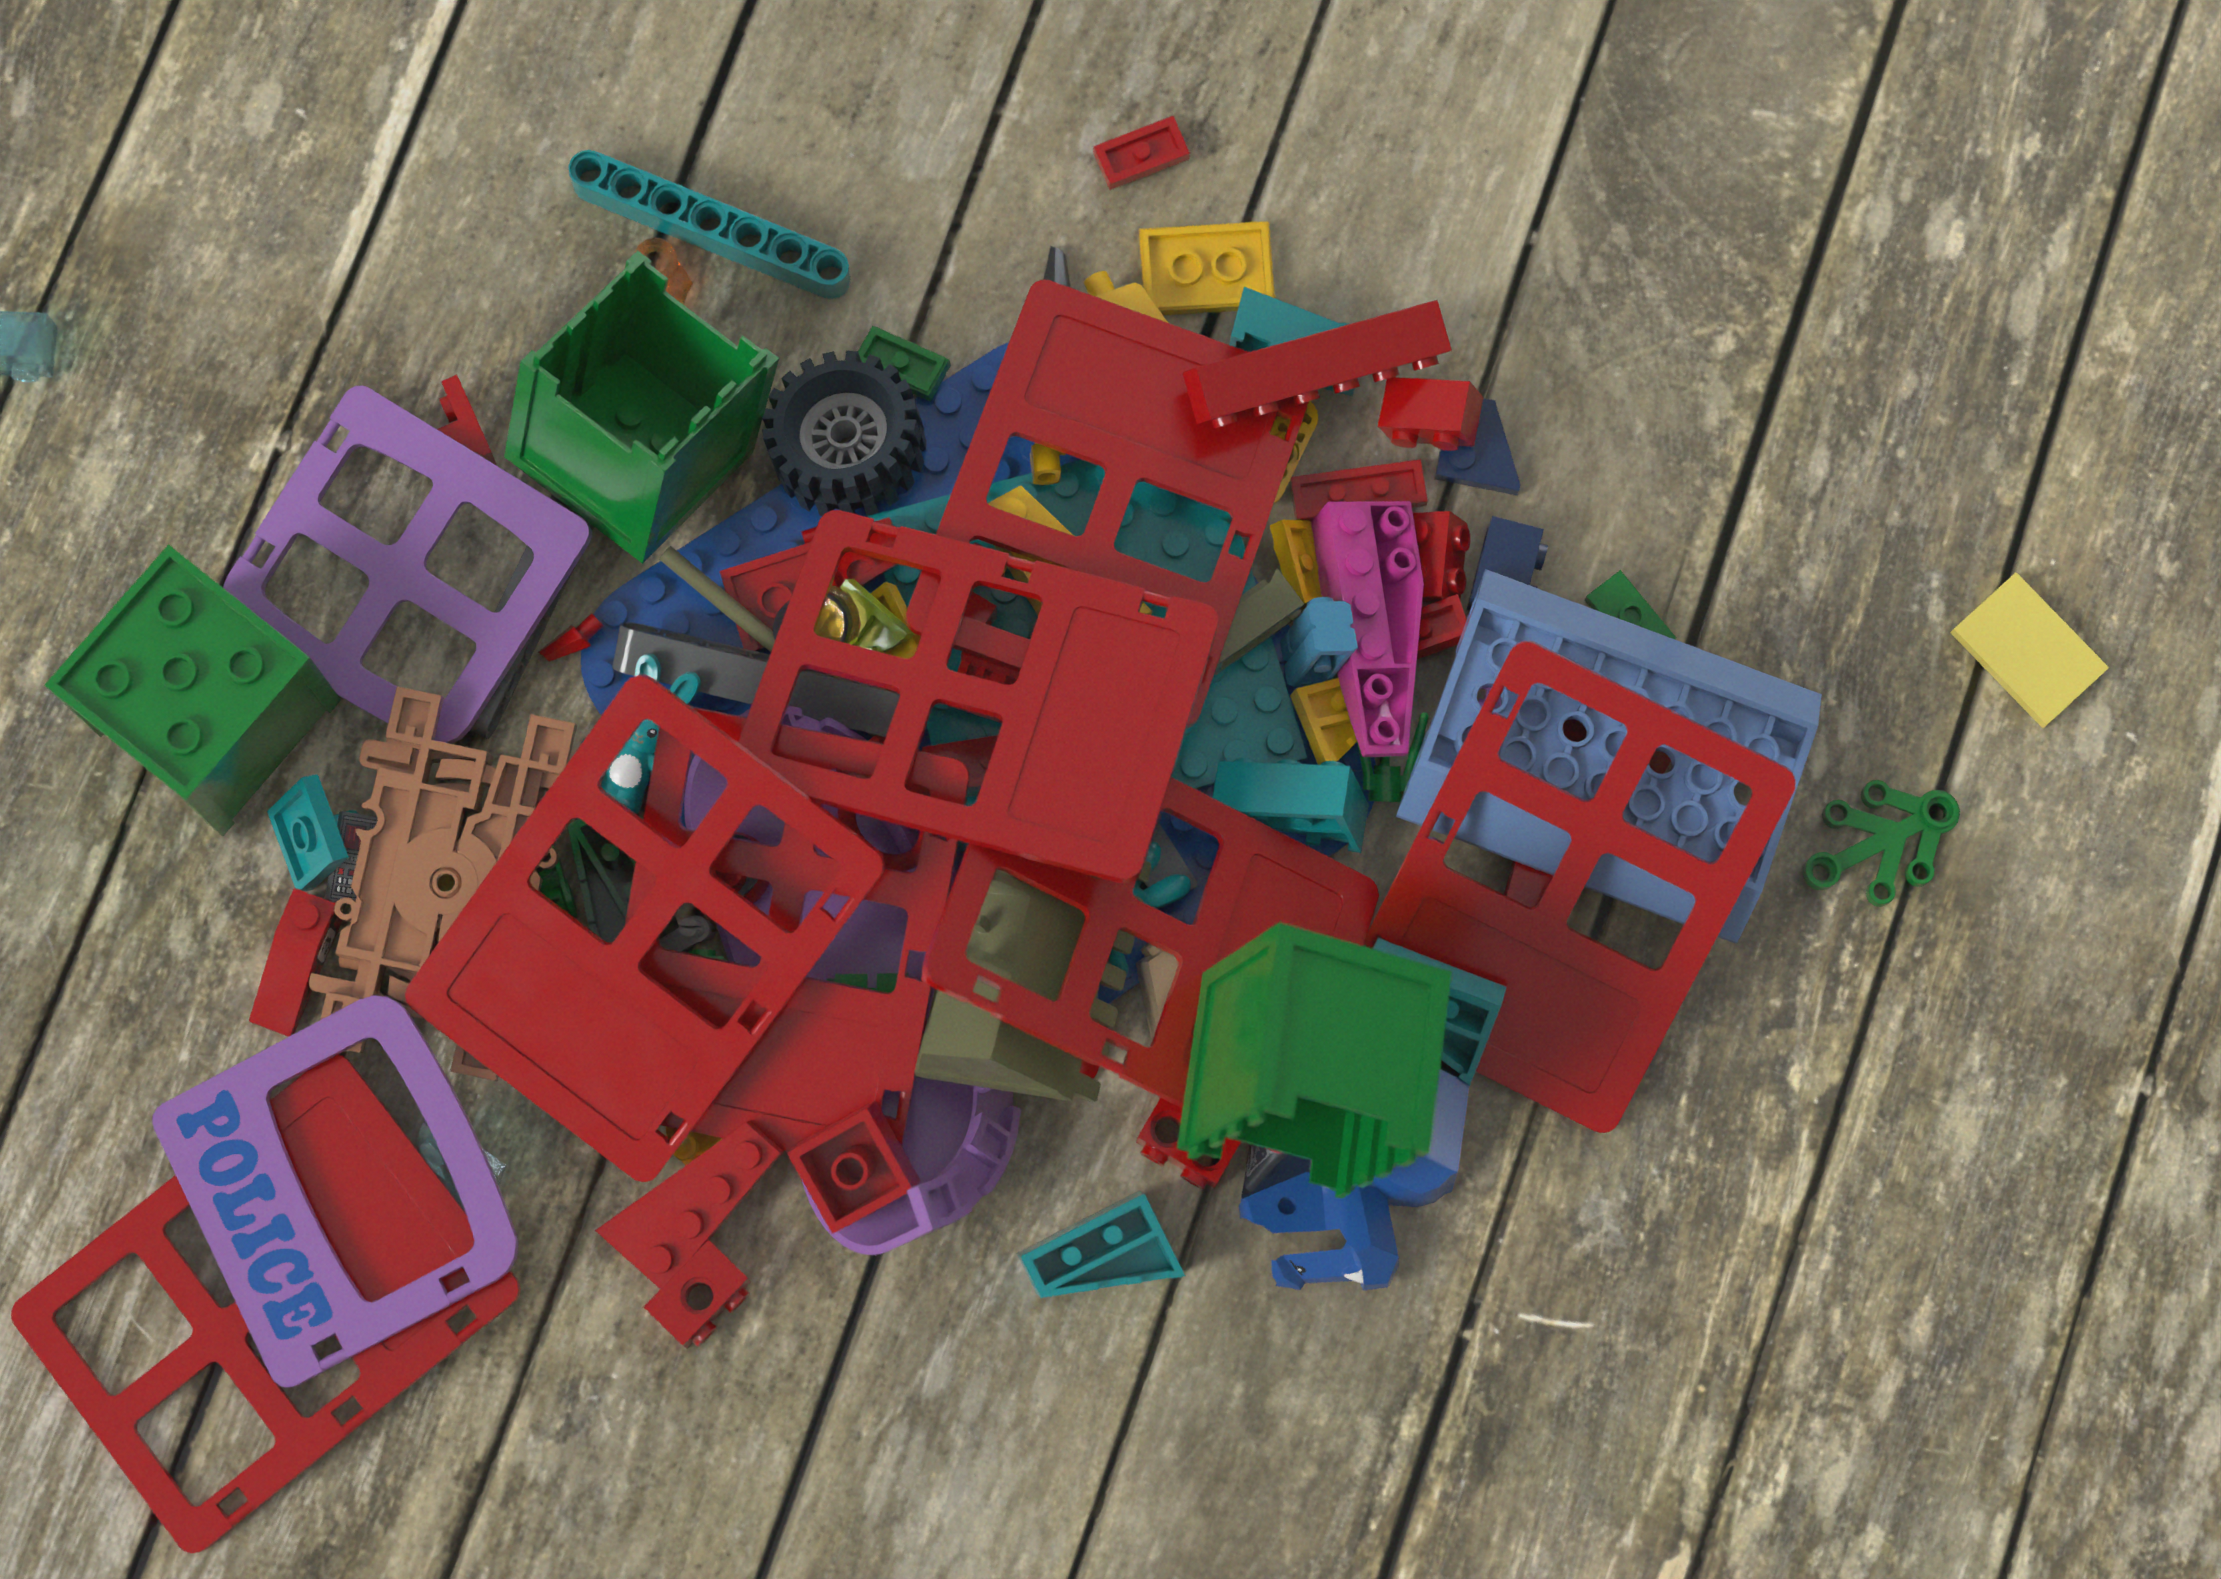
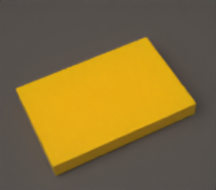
M1269 221L1139 229L1142 286L1162 315L1238 311L1244 287L1275 298Z

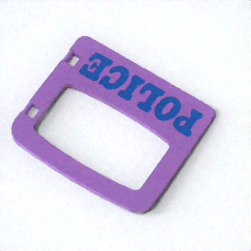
M370 996L360 999L166 1101L153 1114V1127L272 1379L282 1387L298 1386L342 1361L352 1358L447 1308L475 1291H479L498 1281L511 1270L517 1259L518 1236L500 1188L470 1120L449 1079L408 1010L402 1004L389 997ZM370 1038H375L380 1042L415 1099L450 1171L475 1239L473 1248L467 1254L375 1302H368L363 1298L330 1244L292 1165L269 1101L272 1090L277 1086ZM464 1267L470 1282L448 1293L441 1279ZM336 1335L342 1349L320 1360L314 1346Z

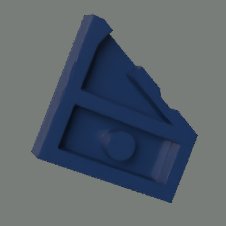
M1483 398L1474 447L1458 446V449L1454 451L1440 449L1435 474L1436 480L1518 495L1521 484L1495 400Z

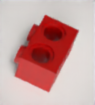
M1160 1098L1137 1137L1136 1143L1143 1146L1140 1153L1160 1166H1164L1166 1161L1182 1169L1180 1177L1199 1189L1203 1190L1206 1184L1215 1189L1242 1141L1225 1137L1220 1161L1214 1166H1203L1196 1159H1189V1152L1177 1149L1178 1140L1173 1143H1164L1155 1134V1127L1162 1121H1172L1180 1128L1183 1108Z

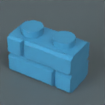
M1318 597L1307 602V607L1293 621V625L1288 630V633L1280 641L1283 660L1287 661L1284 668L1288 685L1304 687L1332 680L1356 651L1358 646L1355 629L1351 628L1353 617L1349 603H1346V601H1333L1330 597Z

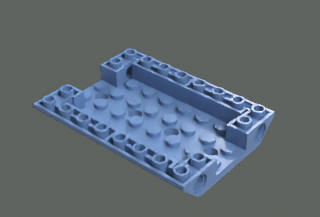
M1485 569L1455 651L1457 654L1432 723L1424 736L1395 817L1422 826L1482 707L1478 703L1477 692L1482 688H1492L1511 648L1515 644L1525 640L1536 642L1788 767L1793 772L1796 781L1795 791L1718 935L1719 938L1736 944L1762 893L1818 728L1822 694ZM1536 683L1530 688L1499 749V756L1504 761L1583 800H1590L1596 794L1627 734V728L1623 723L1542 683ZM1505 687L1500 696V707L1492 712L1508 717L1519 695ZM1570 719L1580 721L1586 728V738L1580 742L1570 741L1563 733V723ZM1661 745L1655 751L1664 752L1669 756L1672 764L1670 772L1666 774L1656 773L1648 764L1623 811V818L1627 822L1705 861L1714 862L1719 858L1746 807L1740 804L1734 797L1735 785L1742 782L1667 745ZM1484 791L1479 792L1475 796L1454 839L1550 875H1554L1571 842V836L1568 832ZM1441 812L1433 831L1447 836L1455 820ZM1610 853L1600 856L1585 885V888L1684 924L1696 901L1691 893Z

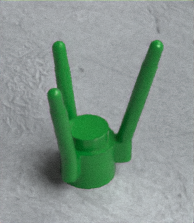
M1423 712L1420 715L1403 775H1401V766H1390V756L1380 757V766L1374 765L1373 774L1370 757H1362L1358 745L1363 771V790H1369L1368 801L1401 802L1425 736L1429 719L1428 713Z

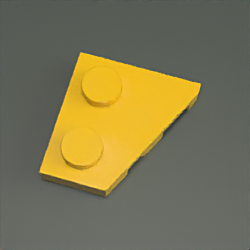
M1336 678L1296 688L1290 697L1317 764L1321 765L1325 761L1337 762L1357 743L1339 679Z

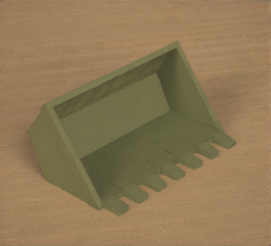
M1145 860L1142 872L1136 880L1140 882L1148 881L1151 870L1150 862ZM996 870L966 948V957L969 961L1051 1001H1056L1083 928L1085 915L1080 909L1001 870ZM1134 895L1136 899L1143 902L1140 897ZM1119 930L1112 949L1123 954L1132 953L1135 937ZM1107 962L1099 985L1121 991L1124 987L1126 972ZM977 980L973 992L995 1002L999 990ZM935 989L915 1068L916 1077L1073 1101V1096L1090 1102L1098 1100L1101 1084L1099 1081L1079 1072L1082 1059L991 1016V1013L968 1002L964 1003ZM1097 989L1090 1009V1017L1100 1025L1108 1028L1114 1027L1118 1010L1116 1007L1098 999ZM1104 1044L1101 1054L1108 1057L1109 1045Z

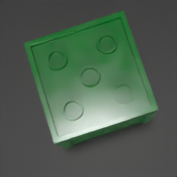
M636 251L626 261L625 269L537 352L531 350L520 361L504 457L643 564L753 454L779 357L767 348L760 349L743 335L740 337L738 346L667 293L668 278L651 266L652 261L641 252Z
M169 544L44 684L87 727L100 737L103 734L178 794L209 826L222 836L234 825L235 822L232 819L320 717L326 711L331 713L341 701L340 697L309 656Z
M1277 923L1203 972L1177 1149L1189 1152L1188 1158L1193 1160L1202 1155L1220 1159L1225 1137L1309 1159L1312 1160L1309 1183L1330 1188V1190L1335 1191V1197L1339 1199L1350 1195L1356 1186L1364 1188L1374 1182V1177L1382 1179L1392 1174L1394 1167H1406L1416 1162V1156L1423 1157L1429 1154L1452 972L1285 923Z

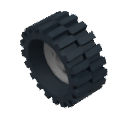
M846 350L845 360L837 361L834 351L823 353V364L814 366L811 358L800 363L803 373L798 377L791 371L787 372L781 378L785 387L784 392L773 388L769 395V401L773 409L766 408L762 417L766 429H762L763 440L785 492L791 499L796 496L802 508L810 512L814 504H816L819 515L823 516L834 509L855 514V509L864 507L867 516L878 513L876 506L878 501L884 499L890 507L899 500L896 492L899 486L909 491L915 483L911 470L921 472L924 465L921 451H926L927 440L923 431L925 429L906 379L901 380L899 371L891 364L884 369L881 359L869 354L866 362L862 363L858 351ZM855 437L848 443H839L844 438Z

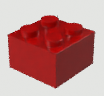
M876 1100L800 1141L787 1152L832 1234L907 1194V1190L917 1186L921 1181Z

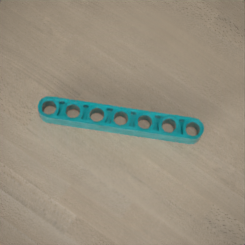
M580 151L569 162V176L574 191L579 198L823 298H839L850 287L851 278L848 259L843 252L834 247L597 151ZM595 170L601 173L598 179L592 182L580 180V177L586 171ZM634 186L641 189L639 194L633 198H623L620 196L621 191L626 187ZM670 202L681 206L677 212L670 215L659 211L664 204ZM713 218L721 222L718 228L712 231H705L699 228L700 224L706 219ZM752 234L761 238L760 242L754 247H744L739 244L740 240L746 235ZM786 251H796L801 254L799 260L794 263L787 264L779 260L780 256ZM827 267H835L841 271L839 277L833 280H826L819 276L820 272Z

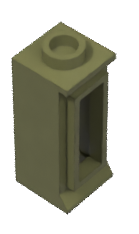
M1278 568L1275 570L1269 583L1264 579L1241 595L1214 673L1215 676L1293 622L1302 613L1299 609L1304 606L1303 601Z

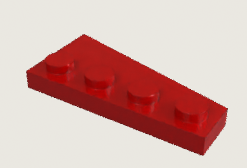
M890 517L876 521L893 526ZM872 532L868 543L892 549L896 538ZM811 542L719 571L725 591L773 631V623L778 611L791 599ZM847 552L841 558L830 591L836 594L845 579H854L863 587L898 564L854 552ZM828 597L825 602L823 611L831 601V599ZM736 624L744 649L757 652L764 648Z
M751 1121L746 1122L595 1231L661 1289L711 1239L784 1151Z

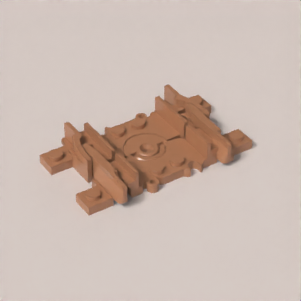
M396 687L385 735L387 738L386 742L372 739L365 740L359 756L362 766L377 770L372 796L362 803L361 807L365 810H373L377 814L378 820L376 826L371 830H361L359 828L355 830L361 840L351 888L357 898L356 901L349 897L341 898L336 902L334 909L340 919L351 921V924L340 932L336 954L339 957V967L356 970L357 976L355 982L311 973L309 980L310 988L313 991L326 994L320 1020L360 999L370 996H390L406 1002L405 991L409 983L390 975L388 996L380 992L386 967L400 976L410 980L413 979L434 950L438 929H440V941L539 804L540 798L544 796V791L549 790L569 762L577 729L575 723L531 714L521 758L501 754L497 767L494 768L491 767L494 757L487 751L435 741L444 700L443 696ZM440 763L435 775V779L438 781L461 780L471 782V784H428L432 764ZM482 786H487L490 788L482 809L481 802L484 793ZM465 811L476 813L467 817L461 838L459 839ZM551 848L548 852L551 854V859L548 862L542 861L539 867L552 869L557 865L559 855L554 848ZM536 869L531 876V884L540 891L543 880ZM445 874L451 875L455 880L454 887L447 892L441 891L438 886L439 878ZM350 904L351 912L344 914L343 908ZM400 1003L408 1010L411 1017L425 1020L409 1006ZM366 1040L347 1050L363 1053ZM456 1044L450 1072L498 1082L499 1076Z

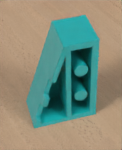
M1244 287L1229 345L1252 352L1345 326L1349 323L1335 322ZM1332 386L1322 388L1334 392ZM1355 388L1340 393L1353 397Z
M1237 758L1233 762L1218 761L1212 798L1277 831L1306 835L1305 844L1319 846L1320 840L1323 838L1348 843L1347 851L1362 853L1369 804L1350 766L1336 761H1325L1321 765H1310L1290 759L1279 760L1277 763H1259L1250 758Z
M1378 938L1374 947L1375 950L1452 972L1441 1060L1457 1071L1459 1078L1470 1086L1501 1008L1507 987Z
M1137 1191L1017 1252L1022 1266L1036 1294L1040 1298L1126 1284H1138L1166 1278L1185 1277L1145 1193Z

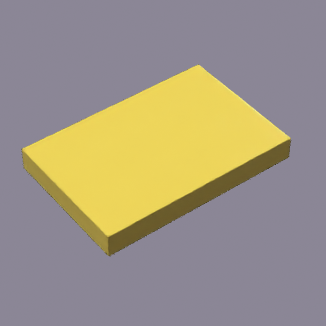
M2017 572L1950 632L2042 728L2046 727L2109 669L2096 653Z

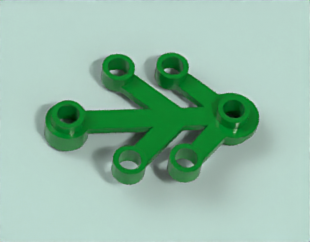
M1881 780L1868 782L1861 791L1863 804L1871 809L1881 808L1885 804L1912 814L1899 822L1851 808L1843 800L1831 801L1822 812V819L1828 827L1839 829L1843 826H1849L1874 835L1835 855L1827 852H1819L1812 855L1803 866L1802 874L1804 881L1815 890H1827L1840 879L1841 872L1883 851L1876 879L1868 885L1866 897L1874 906H1886L1894 899L1896 894L1894 881L1906 839L1922 831L1916 859L1906 866L1904 874L1907 882L1912 886L1922 887L1934 877L1933 860L1940 835L1951 831L1957 825L1960 818L1959 805L1956 799L1949 793L1941 790H1932L1925 793L1922 797L1889 788ZM1876 787L1880 789L1883 794L1882 801L1872 800L1868 794L1869 788ZM1932 806L1939 807L1943 812V819L1939 821L1932 819L1929 814V808ZM1832 807H1838L1843 811L1844 819L1842 821L1832 819L1830 816V809ZM1914 865H1920L1925 868L1927 873L1925 879L1921 880L1913 875ZM1815 866H1822L1826 869V880H1818L1814 877L1813 868ZM1876 885H1882L1887 889V899L1882 900L1875 896L1874 887Z

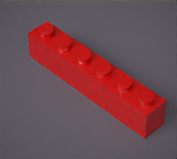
M1437 299L1195 367L1182 372L1196 423L1200 424L1212 420L1213 427L1218 428L1240 421L1238 412L1252 409L1254 417L1280 410L1278 403L1280 400L1292 397L1294 405L1319 399L1318 390L1332 386L1334 394L1360 387L1358 378L1372 374L1375 383L1399 376V366L1411 363L1413 371L1438 365L1437 356L1450 352L1452 349Z

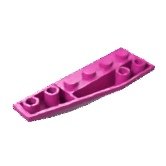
M1411 501L1327 502L1311 521L1322 597H1330L1333 601H1346V603L1351 605L1353 617L1351 628L1355 629L1358 648L1337 673L1348 715L1362 757L1405 756L1408 754L1424 587Z

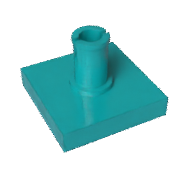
M318 774L301 777L267 811L295 888L304 892L315 889L349 857L337 827L339 813L333 815ZM353 809L346 811V812H351V813H357V814H358V812H357L356 810H353Z

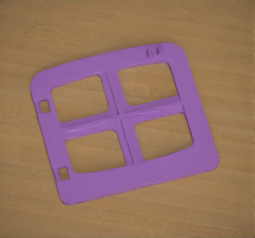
M363 385L354 386L344 394L330 416L331 420L317 441L313 442L255 532L256 536L231 569L223 588L309 656L339 696L387 723L389 722L397 686L366 670L362 662L391 614L400 603L412 602L472 639L476 643V651L447 697L443 700L435 735V741L452 744L462 739L479 718L587 549L592 539V530L590 525L580 516L377 392ZM342 426L350 432L338 451L334 453L326 447L338 428ZM359 447H366L388 456L430 478L433 482L431 491L401 538L392 545L380 543L325 509L320 503L350 454ZM465 503L474 505L510 530L528 545L534 553L531 566L504 608L496 613L491 612L428 572L426 567L429 555L460 507ZM298 535L309 537L363 571L369 579V586L336 639L328 644L322 642L289 618L268 600L265 595L267 583ZM265 541L275 546V548L260 569L253 565L252 561Z

